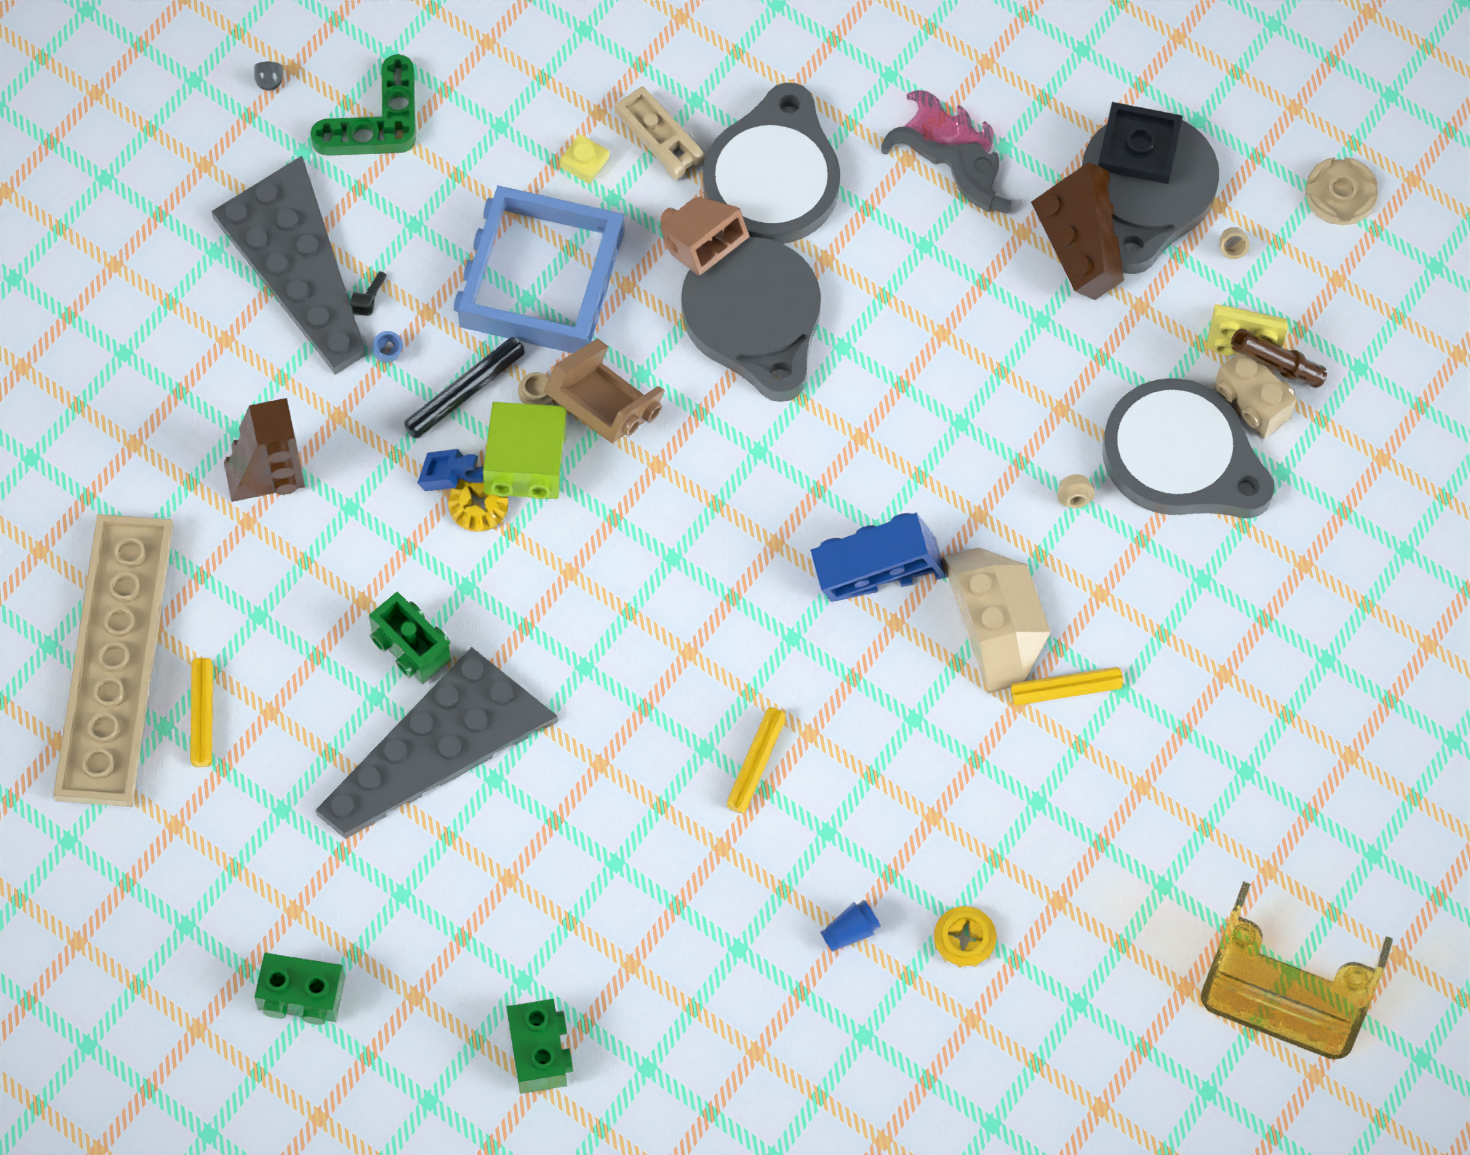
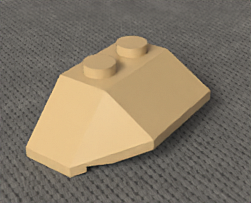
M979 547L944 556L942 560L987 692L992 693L1011 688L1013 683L1026 681L1051 632L1028 565Z

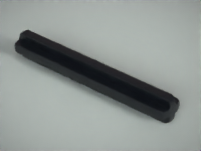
M510 337L407 418L404 422L406 431L413 438L422 436L523 356L525 351L522 343L515 337Z

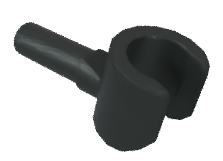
M378 272L367 289L366 294L353 292L351 298L353 314L369 316L373 313L375 296L387 277L384 272Z

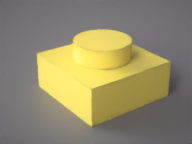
M578 134L559 159L560 168L590 184L609 159V150Z

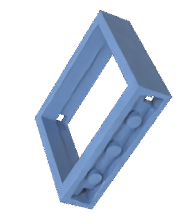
M497 185L494 197H488L485 204L483 218L486 219L484 229L478 228L475 235L473 248L477 251L474 260L468 259L465 266L463 279L467 282L464 292L458 291L455 298L454 311L458 312L459 327L508 339L515 337L521 342L574 353L592 342L625 233L624 214ZM504 211L603 233L575 327L475 304Z

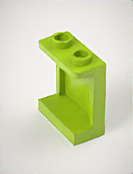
M492 402L483 468L485 494L535 499L559 498L563 445L566 442L567 435L566 408L552 405Z

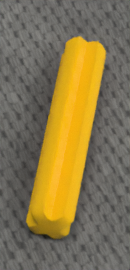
M195 658L191 662L190 761L192 766L198 768L209 767L212 764L213 664L210 658Z
M1119 667L1104 668L1013 683L1010 693L1014 705L1036 703L1121 689L1123 686V675Z
M769 707L766 710L727 799V807L730 810L741 814L746 812L785 723L786 714L783 711L773 707Z

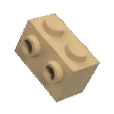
M1238 353L1218 370L1214 389L1227 400L1245 422L1263 439L1291 418L1297 400L1295 393L1288 383L1280 381L1270 371L1269 366Z

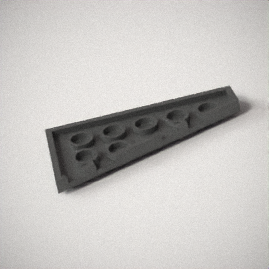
M300 156L212 210L213 219L335 375L366 356L303 156Z
M471 647L316 809L317 816L346 839L387 816L388 812L406 802L410 804L421 798L422 793L437 785L442 786L493 758V754L513 743L517 745L526 740L529 734L544 726L547 728L558 722V716Z

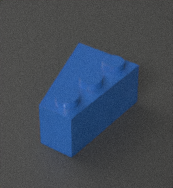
M917 512L896 515L890 522L879 526L869 525L862 527L856 531V534L842 539H827L819 547L810 550L821 591L831 602L877 593V585L899 581L901 587L913 585L912 578L934 573L935 580L947 578L936 537Z

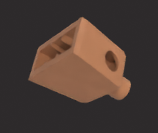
M702 197L691 199L679 210L667 208L662 213L660 219V229L671 255L699 276L750 237L740 208Z

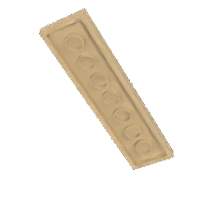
M97 514L53 794L55 801L133 807L174 529L171 519Z

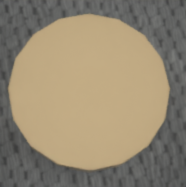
M1336 157L1328 158L1317 164L1308 176L1305 191L1308 206L1317 217L1328 223L1343 226L1358 223L1368 217L1376 205L1378 197L1376 177L1366 165L1353 158L1345 157L1344 160H1335Z

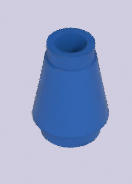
M863 900L858 904L853 902L820 934L830 950L834 952L838 948L841 949L874 936L873 931L881 927L870 906Z

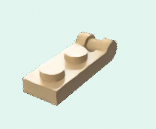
M641 86L615 104V113L664 165L667 173L674 180H678L685 175V170L690 166L696 167L704 162L705 155L701 148L644 86ZM680 148L684 153L677 158L672 152Z

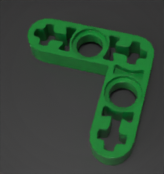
M395 54L386 58L382 63L381 117L328 118L319 120L312 126L310 132L311 141L317 153L326 156L403 153L414 146L416 141L415 75L413 63L408 57ZM396 68H402V85H395L394 73ZM396 97H403L409 103L405 108L395 110L389 106V102ZM365 129L371 131L373 137L367 142H358L353 138L354 134L359 130ZM379 130L384 131V140H380ZM396 130H403L402 139H395ZM342 131H346L348 142H343ZM324 133H331L332 136L329 142H323Z

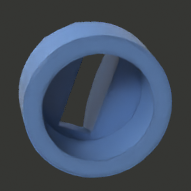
M392 331L379 333L372 344L374 356L383 363L395 361L400 356L403 348L401 338ZM390 341L394 346L387 355L382 354V350Z

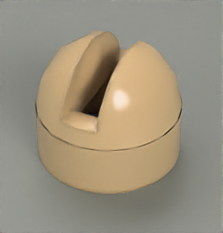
M1238 227L1225 229L1219 239L1221 252L1227 258H1241L1249 250L1248 236Z

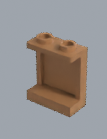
M597 338L555 364L544 393L609 442L614 443L624 435L631 436L641 424L646 421L650 423L658 416L662 409L660 401L665 390L657 386L644 395L602 364L609 346Z

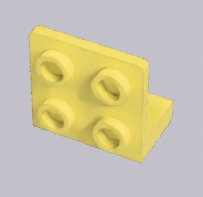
M1215 304L1205 348L1214 350L1216 353L1224 356L1237 355L1239 352L1231 348L1234 346L1231 345V340L1234 333L1241 328L1283 347L1288 330L1287 319Z

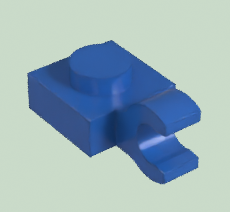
M459 449L428 452L417 483L424 491L456 488L458 479H464L472 483L484 482V466L476 467L478 456L474 454L463 455Z

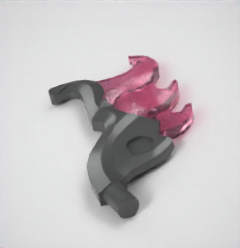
M917 90L906 95L907 100L915 101L918 105V111L905 126L889 131L881 145V152L888 154L893 145L903 143L934 164L945 163L951 169L957 188L967 200L987 212L992 209L1008 214L1012 200L996 196V192L992 190V184L999 170L998 153L988 154L994 139L992 127L984 121L982 123L983 131L977 132L972 126L968 112L960 105L957 106L958 115L951 116L942 108L940 100L930 92Z

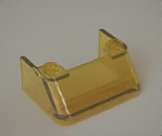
M1243 881L1201 991L1202 1004L1209 1012L1323 1057L1329 1059L1346 1057L1354 1046L1384 972L1393 938L1385 937L1373 968L1362 963L1349 962L1337 970L1333 982L1259 953L1263 942L1261 929L1254 922L1239 916L1251 885Z

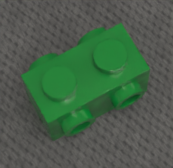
M398 591L369 614L372 631L370 638L382 652L389 650L397 658L395 660L396 665L408 678L414 676L423 685L451 661L449 650L451 643L446 634L440 628L433 627L425 619L421 609L414 602H408Z
M264 953L254 996L258 1010H262L264 1015L272 1018L282 1019L286 1017V1014L302 1017L303 1021L315 1025H323L325 1021L336 1022L346 978L343 965Z
M554 999L506 1006L520 1094L566 1087V1073L573 1072L570 1048L562 1049L560 1035L567 1034L564 1010L556 1011Z

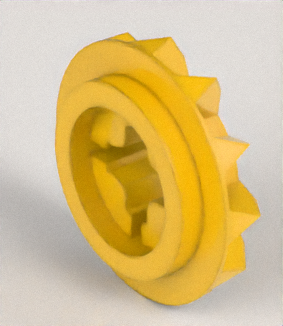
M461 479L456 488L451 489L448 507L450 515L457 525L469 531L482 532L490 530L501 523L507 514L508 498L507 496L500 497L485 494L484 482L472 483ZM471 493L480 499L486 497L484 500L486 512L477 505L470 507L472 504Z
M960 906L948 910L939 918L934 929L935 949L942 955L944 962L949 961L957 965L958 968L963 966L977 967L981 962L990 958L996 945L997 934L992 920L984 912L974 907ZM965 924H969L970 937L976 939V942L969 941L965 951H962L960 940L954 938V935H961L962 929H965Z

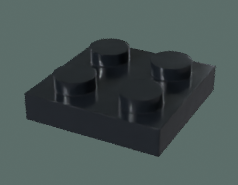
M1112 102L1098 166L1110 173L1169 184L1183 116Z

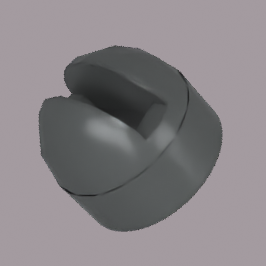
M265 61L254 65V79L261 89L271 91L281 84L283 66L280 63Z

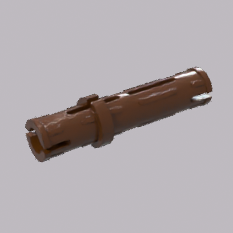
M1242 328L1237 330L1232 337L1231 345L1234 346L1231 348L1234 351L1278 370L1283 377L1289 380L1297 379L1313 388H1319L1327 378V372H1324L1327 369L1324 366L1307 360L1304 354L1297 350H1286Z

